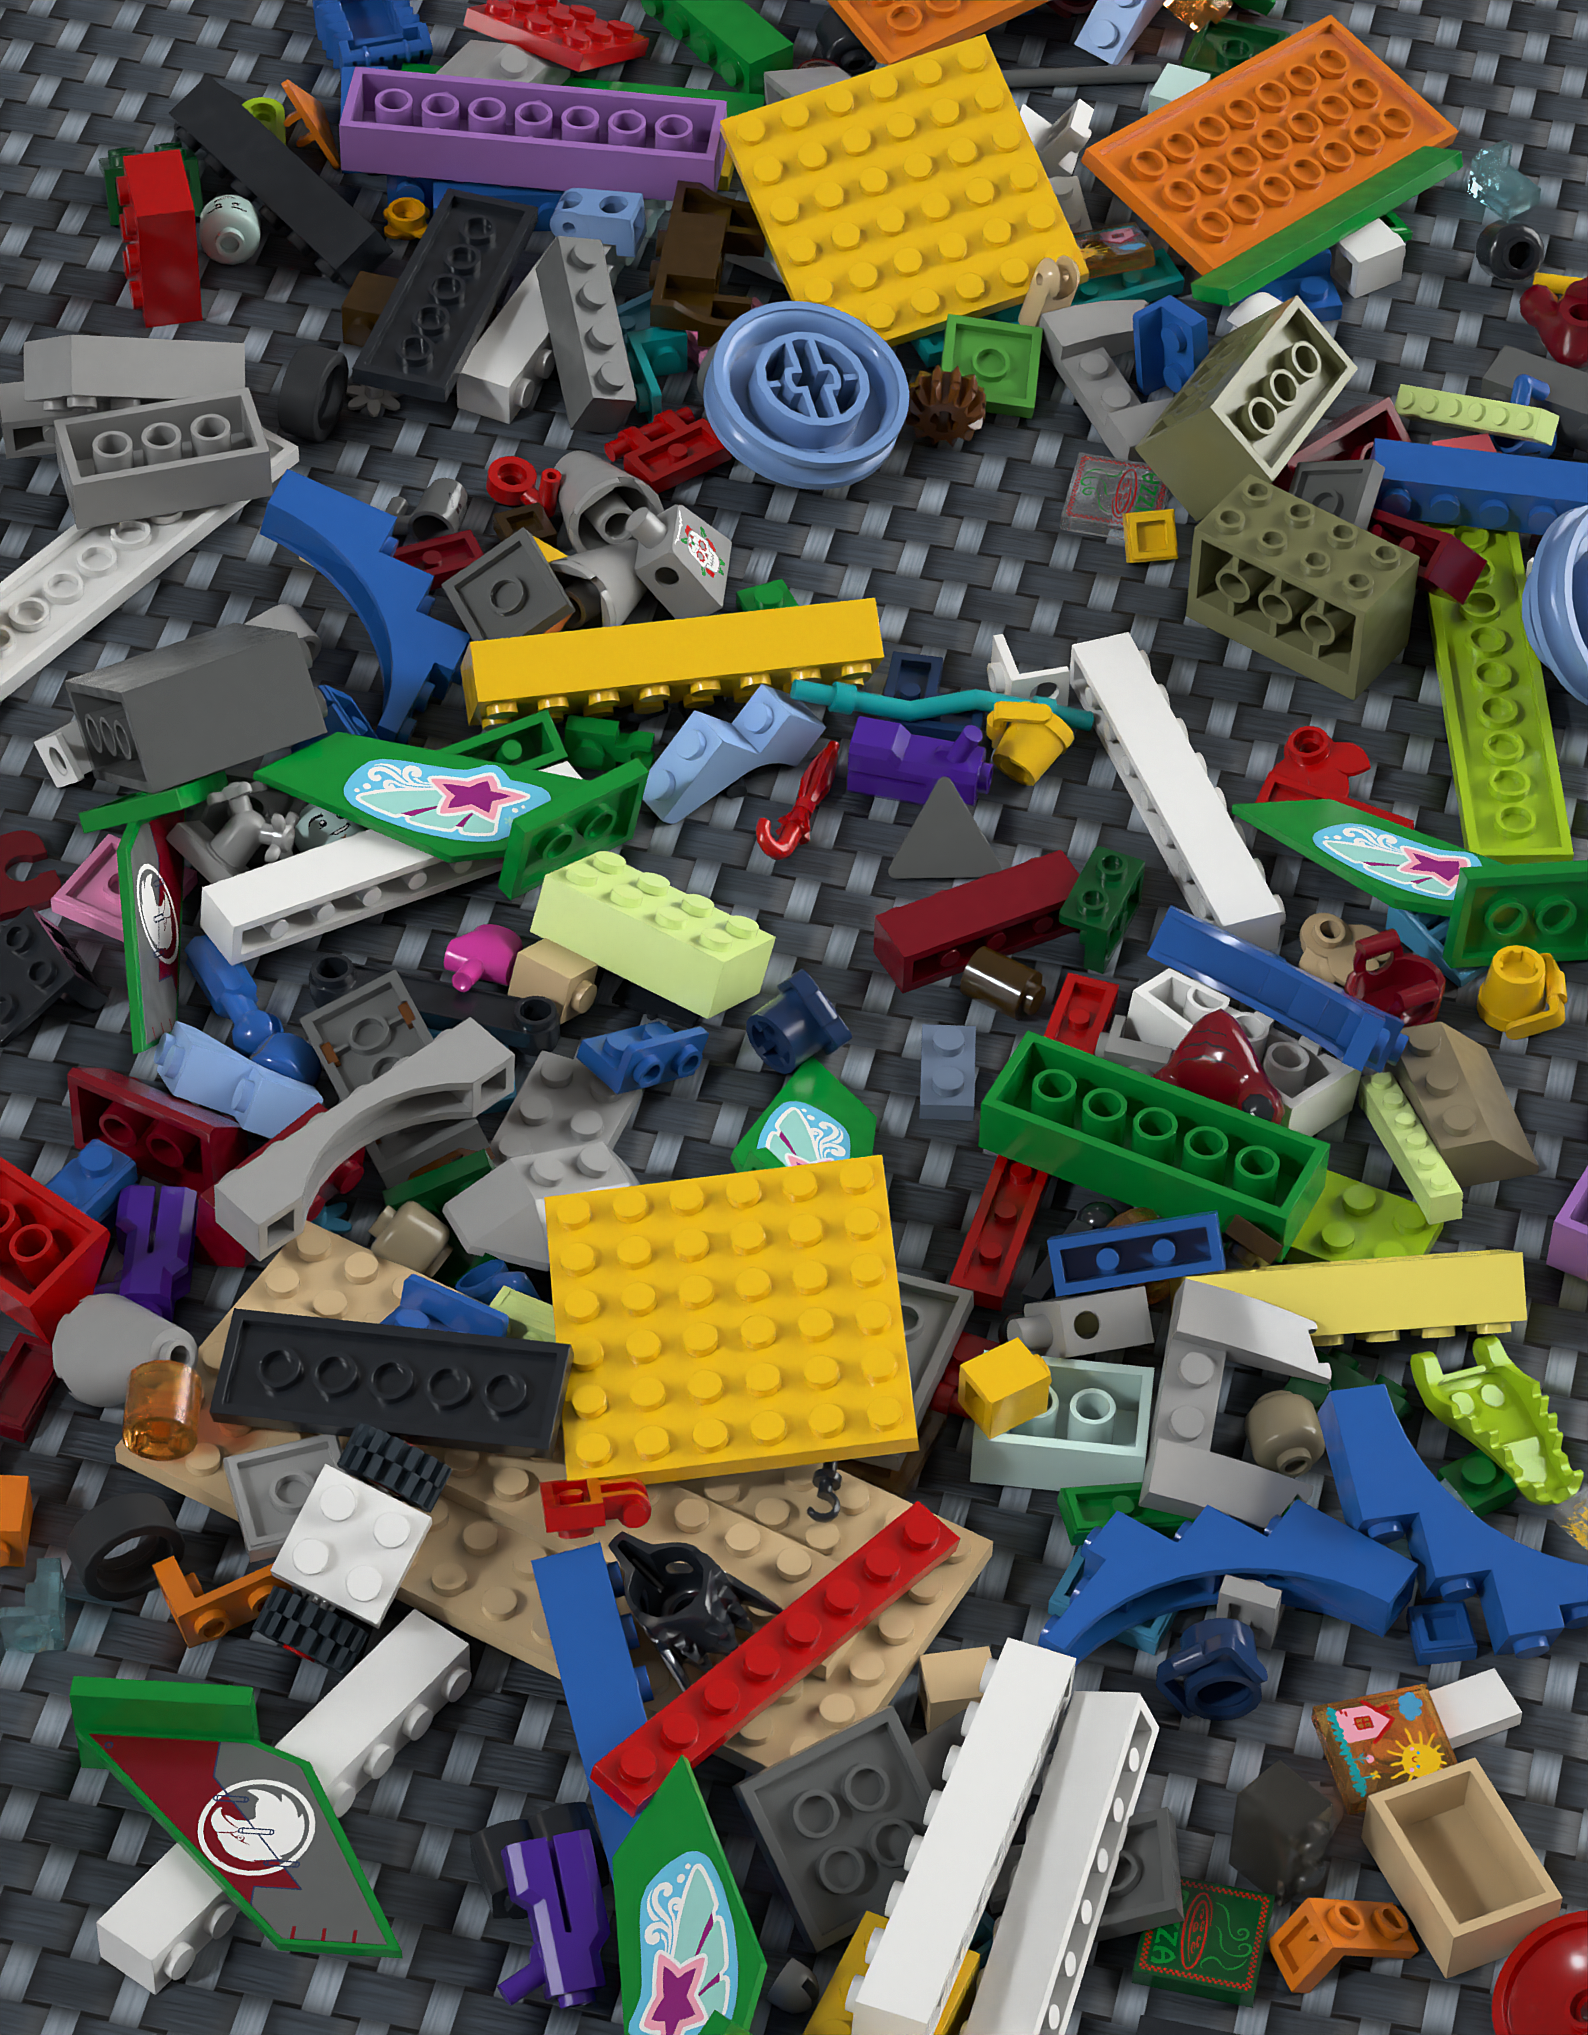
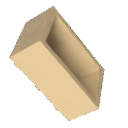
M1475 1757L1368 1796L1361 1838L1446 1979L1509 1956L1527 1935L1546 1922L1559 1917L1563 1897Z

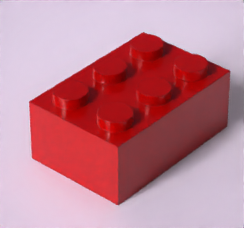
M180 149L123 156L124 176L116 177V186L120 206L127 205V207H123V214H119V222L123 243L130 242V244L126 245V251H122L126 279L135 278V281H129L133 310L142 309L146 328L203 321L195 209Z

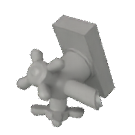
M245 781L233 782L224 787L221 792L210 793L207 796L208 806L221 802L223 804L229 803L233 815L216 836L200 820L177 823L165 839L213 884L220 880L251 871L246 864L262 843L270 845L265 854V862L274 863L279 857L283 860L293 856L291 847L294 843V827L299 822V815L290 811L286 818L277 813H274L273 816L263 817L253 810L249 795L267 790V785L259 781L252 783Z

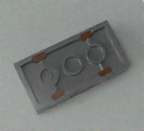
M396 969L299 1019L341 1101L347 1099L357 1087L369 1084L391 1070L393 1065L401 1058L412 1056L434 1040ZM476 1117L473 1119H446L413 1125L386 1134L365 1146L387 1189L482 1149L486 1150L491 1160L495 1159Z

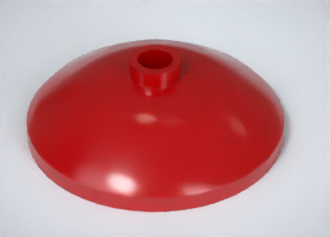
M1588 1910L1568 1913L1546 1922L1527 1935L1512 1951L1499 1973L1493 1992L1492 2021L1496 2035H1588Z

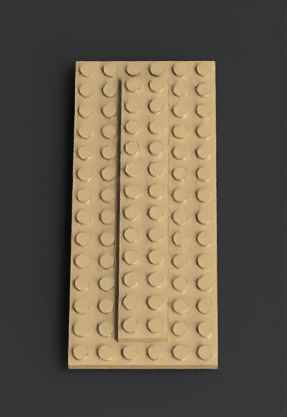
M306 1220L303 1233L286 1243L198 1348V1363L192 1376L182 1384L164 1389L116 1445V1462L239 1522L225 1474L223 1458L323 1434L213 1422L209 1410L234 1308L379 1324L400 1306L404 1281L411 1274H416L477 1302L480 1301L403 1265L377 1257L373 1254V1251ZM561 1416L553 1459L411 1444L421 1449L422 1452L435 1457L438 1461L445 1463L452 1469V1472L431 1513L412 1507L432 1517V1525L395 1598L561 1679L531 1564L532 1560L600 1542L606 1564L618 1561L608 1545L622 1531L650 1544L688 1543L696 1546L701 1552L708 1554L724 1571L759 1591L784 1610L913 1504L837 1469L836 1472L842 1476V1484L839 1490L832 1492L837 1495L840 1501V1512L835 1519L826 1523L812 1520L807 1514L809 1507H812L819 1513H827L833 1509L828 1501L817 1497L818 1488L813 1485L812 1480L814 1472L822 1469L823 1463L648 1484L645 1486L652 1510L650 1519L642 1527L628 1528L622 1525L618 1519L605 1520L606 1526L594 1527V1533L590 1536L563 1539L558 1536V1532L546 1533L539 1482L567 1479ZM338 1436L342 1451H344L350 1437ZM935 1515L961 1538L956 1552L712 1754L756 1774L865 1716L888 1706L918 1663L919 1655L925 1653L991 1558L993 1541ZM619 1564L622 1580L625 1587V1572ZM625 1596L615 1598L619 1615L632 1614L640 1648L629 1650L633 1668L646 1666L654 1697L653 1701L643 1703L648 1721L683 1692L646 1632L633 1615ZM741 1605L747 1612L748 1618L753 1624V1629L750 1634L735 1628V1638L738 1645H742L777 1615L751 1606ZM707 1653L714 1667L726 1658V1656L721 1654ZM687 1663L683 1664L692 1685L706 1674V1672Z

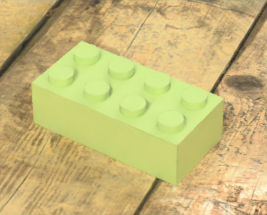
M608 851L596 852L546 874L530 932L542 938H547L706 1019L760 993L776 939L775 936L760 930L759 925L754 920L744 916L729 915L715 908L714 903L710 899L697 894H686L670 886L669 880L655 873H643L626 865L625 859L620 855Z

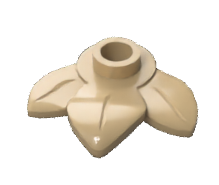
M1330 913L1313 914L1305 920L1300 929L1301 948L1304 953L1298 967L1329 983L1334 984L1337 982L1345 986L1348 974L1353 971V958L1356 953L1355 942L1379 932L1367 925H1347L1342 919ZM1322 933L1330 936L1332 939L1325 937ZM1391 952L1367 960L1366 970L1372 971L1380 968L1379 964L1385 963Z

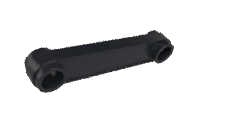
M325 954L316 958L312 963L309 973L310 995L315 1007L319 1009L391 972V970L352 963L348 957L341 954ZM398 972L424 1023L429 1029L438 1031L453 1029L471 1017L500 1043L517 1047L519 1051L526 1055L539 1056L542 1050L552 1052L557 1046L560 1037V1015L555 1003L549 998L543 996L520 998L472 987L466 992H461L455 989L452 983Z

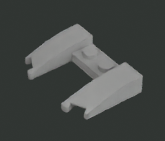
M1145 300L1099 301L1074 305L1041 314L1039 327L1043 328L1041 348L1117 462L1119 461L1122 464L1120 466L1123 471L1126 472L1129 469L1137 470L1142 465L1144 467L1149 466L1134 448L1173 398L1141 404L1110 358L1135 349L1133 315L1135 312L1147 307L1148 302Z
M1187 1278L1183 1281L1174 1297L1138 1506L1196 1519L1208 1504L1263 1534L1270 1520L1277 1514L1281 1516L1292 1500L1296 1501L1299 1499L1304 1503L1308 1501L1312 1496L1314 1486L1247 1462L1210 1452L1225 1360L1322 1384L1329 1383L1332 1375L1329 1363H1318L1310 1334L1315 1333L1318 1329L1316 1322L1270 1303L1228 1289Z

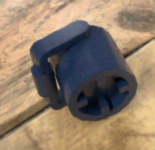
M800 969L777 985L781 993L753 1013L746 1021V1032L756 1054L773 1070L783 1074L793 1072L822 1049L826 1055H829L853 1038L850 1030L836 1012L831 1001L804 969Z
M1229 1618L1207 1619L1195 1623L1186 1629L1179 1639L1180 1651L1157 1666L1156 1687L1187 1719L1197 1715L1203 1719L1222 1721L1245 1716L1256 1709L1261 1702V1683L1268 1680L1267 1671L1257 1658L1254 1632L1249 1625ZM1183 1676L1184 1689L1174 1680V1678Z

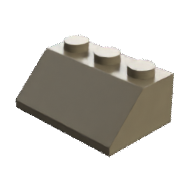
M1441 1021L1402 1028L1400 1033L1409 1036L1407 1044L1396 1066L1386 1062L1384 1072H1392L1459 1187L1538 1174L1539 1165L1487 1049Z

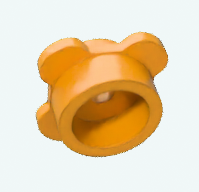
M411 197L398 198L392 201L383 212L384 219L388 221V225L384 227L385 236L390 239L402 240L422 238L428 226L426 219L430 216V210L420 200Z

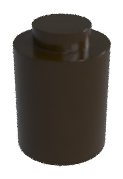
M986 946L980 947L973 954L964 970L960 984L961 994L1017 1021L1025 1018L1027 1014L1034 1015L1041 1007L1046 995V987L1042 985V974Z

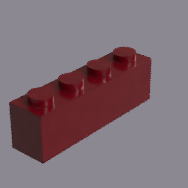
M1058 850L1041 857L1031 858L1024 863L1002 871L986 874L979 879L960 886L941 890L929 897L901 907L891 908L884 913L875 915L873 952L903 994L964 972L973 954L982 946L1009 956L1078 931L1080 929L1060 923L1059 913L1080 874L1064 852Z

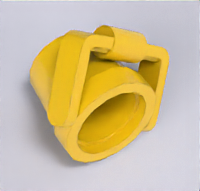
M999 701L994 704V711L990 712L987 717V736L992 740V747L996 749L992 756L994 764L1009 778L1023 785L1034 786L1059 755L1066 752L1074 740L1073 732L1069 726L1054 714L1052 709L1046 704L1029 701Z
M1519 945L1506 946L1498 950L1494 955L1486 979L1479 988L1476 1005L1479 1016L1488 1026L1505 1032L1506 1037L1511 1040H1518L1557 1028L1565 1021L1564 1005L1568 1000L1565 975L1560 971L1550 953L1538 954L1528 947ZM1546 1002H1547V1004L1549 1005V1008H1550V1010H1548V1011H1545Z

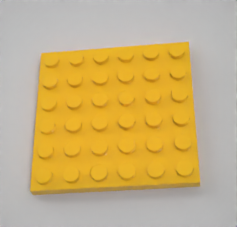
M985 34L720 120L721 134L791 301L822 304L845 312L869 326L889 347L944 330L948 314L980 318L1022 304L1038 264L1046 257L1053 259L1055 263L1062 255L1070 257L1079 268V284L1089 280V270Z
M882 1155L544 1197L556 1343L571 1344L574 1352L562 1411L567 1480L598 1478L601 1481L630 1477L642 1481L644 1485L919 1451Z

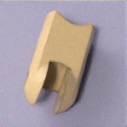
M1062 255L1055 263L1053 259L1046 257L1038 264L1019 313L1018 321L1020 325L1039 327L1041 314L1071 306L1080 281L1079 268L1073 259Z

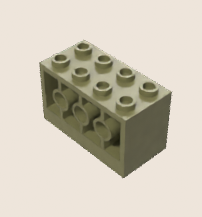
M1298 295L1221 337L1134 449L1197 522L1205 518L1249 474L1267 483L1273 482L1358 368Z
M1249 474L1194 528L1186 617L1355 701L1408 645L1420 557Z

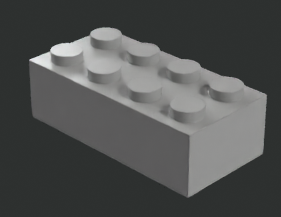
M65 335L24 342V401L43 402V411L67 412L73 411V408H87V413H99L245 388V343L90 335Z
M249 387L53 420L58 467L77 530L272 496L270 450Z

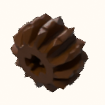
M938 364L933 374L920 371L915 382L909 383V407L906 424L913 426L916 438L930 436L933 446L939 440H946L952 447H954L958 438L971 441L975 430L981 429L985 421L986 394L984 393V388L978 386L975 374L961 376L958 366L951 372L944 371Z

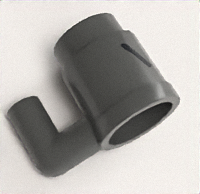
M450 478L434 480L431 486L424 490L412 515H405L409 505L404 498L399 496L391 498L385 512L397 517L392 535H411L415 541L422 542L457 533L467 510L466 502L468 495L465 488L459 482Z

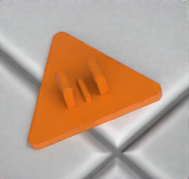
M288 79L282 82L281 85L296 108L294 112L286 117L284 126L289 127L292 123L302 118L305 126L310 130V132L298 138L296 145L303 147L316 140L335 170L339 169L341 161L322 103Z

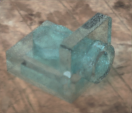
M1506 140L1483 149L1473 156L1468 184V193L1502 219H1510L1539 204L1541 194L1540 187L1510 165L1513 146Z
M38 1558L36 1582L26 1583V1606L4 1607L0 1609V1626L4 1649L8 1652L39 1653L44 1650H64L66 1587L61 1558Z

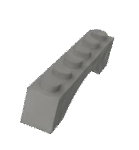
M471 1017L453 1029L442 1031L432 1043L410 1057L401 1058L388 1072L369 1084L357 1087L347 1099L327 1112L316 1114L308 1121L306 1126L283 1141L279 1140L272 1143L262 1155L242 1168L228 1172L218 1184L214 1185L216 1222L258 1261H261L303 1233L308 1210L320 1187L333 1171L357 1150L386 1134L413 1125L446 1119H473L514 1091L515 1054Z

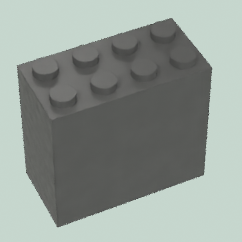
M231 623L64 681L95 779L153 794L327 733L323 718L328 716L327 705L321 691L313 687L308 671L312 667L310 650L305 640L298 638L297 632Z

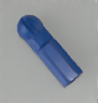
M207 934L195 936L184 949L188 957L186 964L216 1014L223 1018L231 1019L234 1023L232 1030L233 1045L236 1052L248 1059L267 1036L278 1032L284 1033L283 1025L275 1015L266 1013L258 1008L256 1004L259 1000L256 995L257 986L244 964L241 962L231 966Z

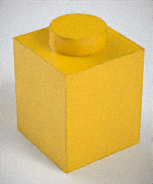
M1017 1337L960 1365L958 1402L990 1440L1047 1412L1049 1385L1052 1382L1051 1373L1044 1359L1038 1354L1033 1355Z

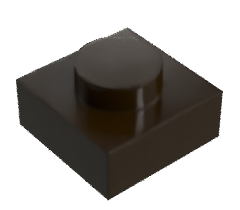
M539 502L493 514V529L501 542L524 527L532 536L553 548H557V532Z
M1238 1214L1228 1216L1220 1227L1222 1239L1227 1242L1224 1246V1252L1247 1268H1251L1254 1262L1261 1267L1271 1265L1283 1247Z

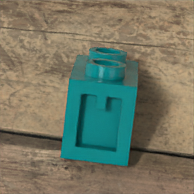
M654 327L627 332L626 353L637 397L635 407L638 413L645 412L649 423L653 422L656 414L662 412V394L655 377L687 371L688 335L686 330Z

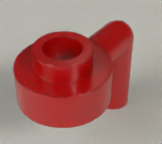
M505 456L496 459L489 466L486 490L495 501L504 505H529L539 502L548 518H551L556 511L561 473L553 468L545 469L541 475L539 490L535 488L537 473L533 465L519 457Z

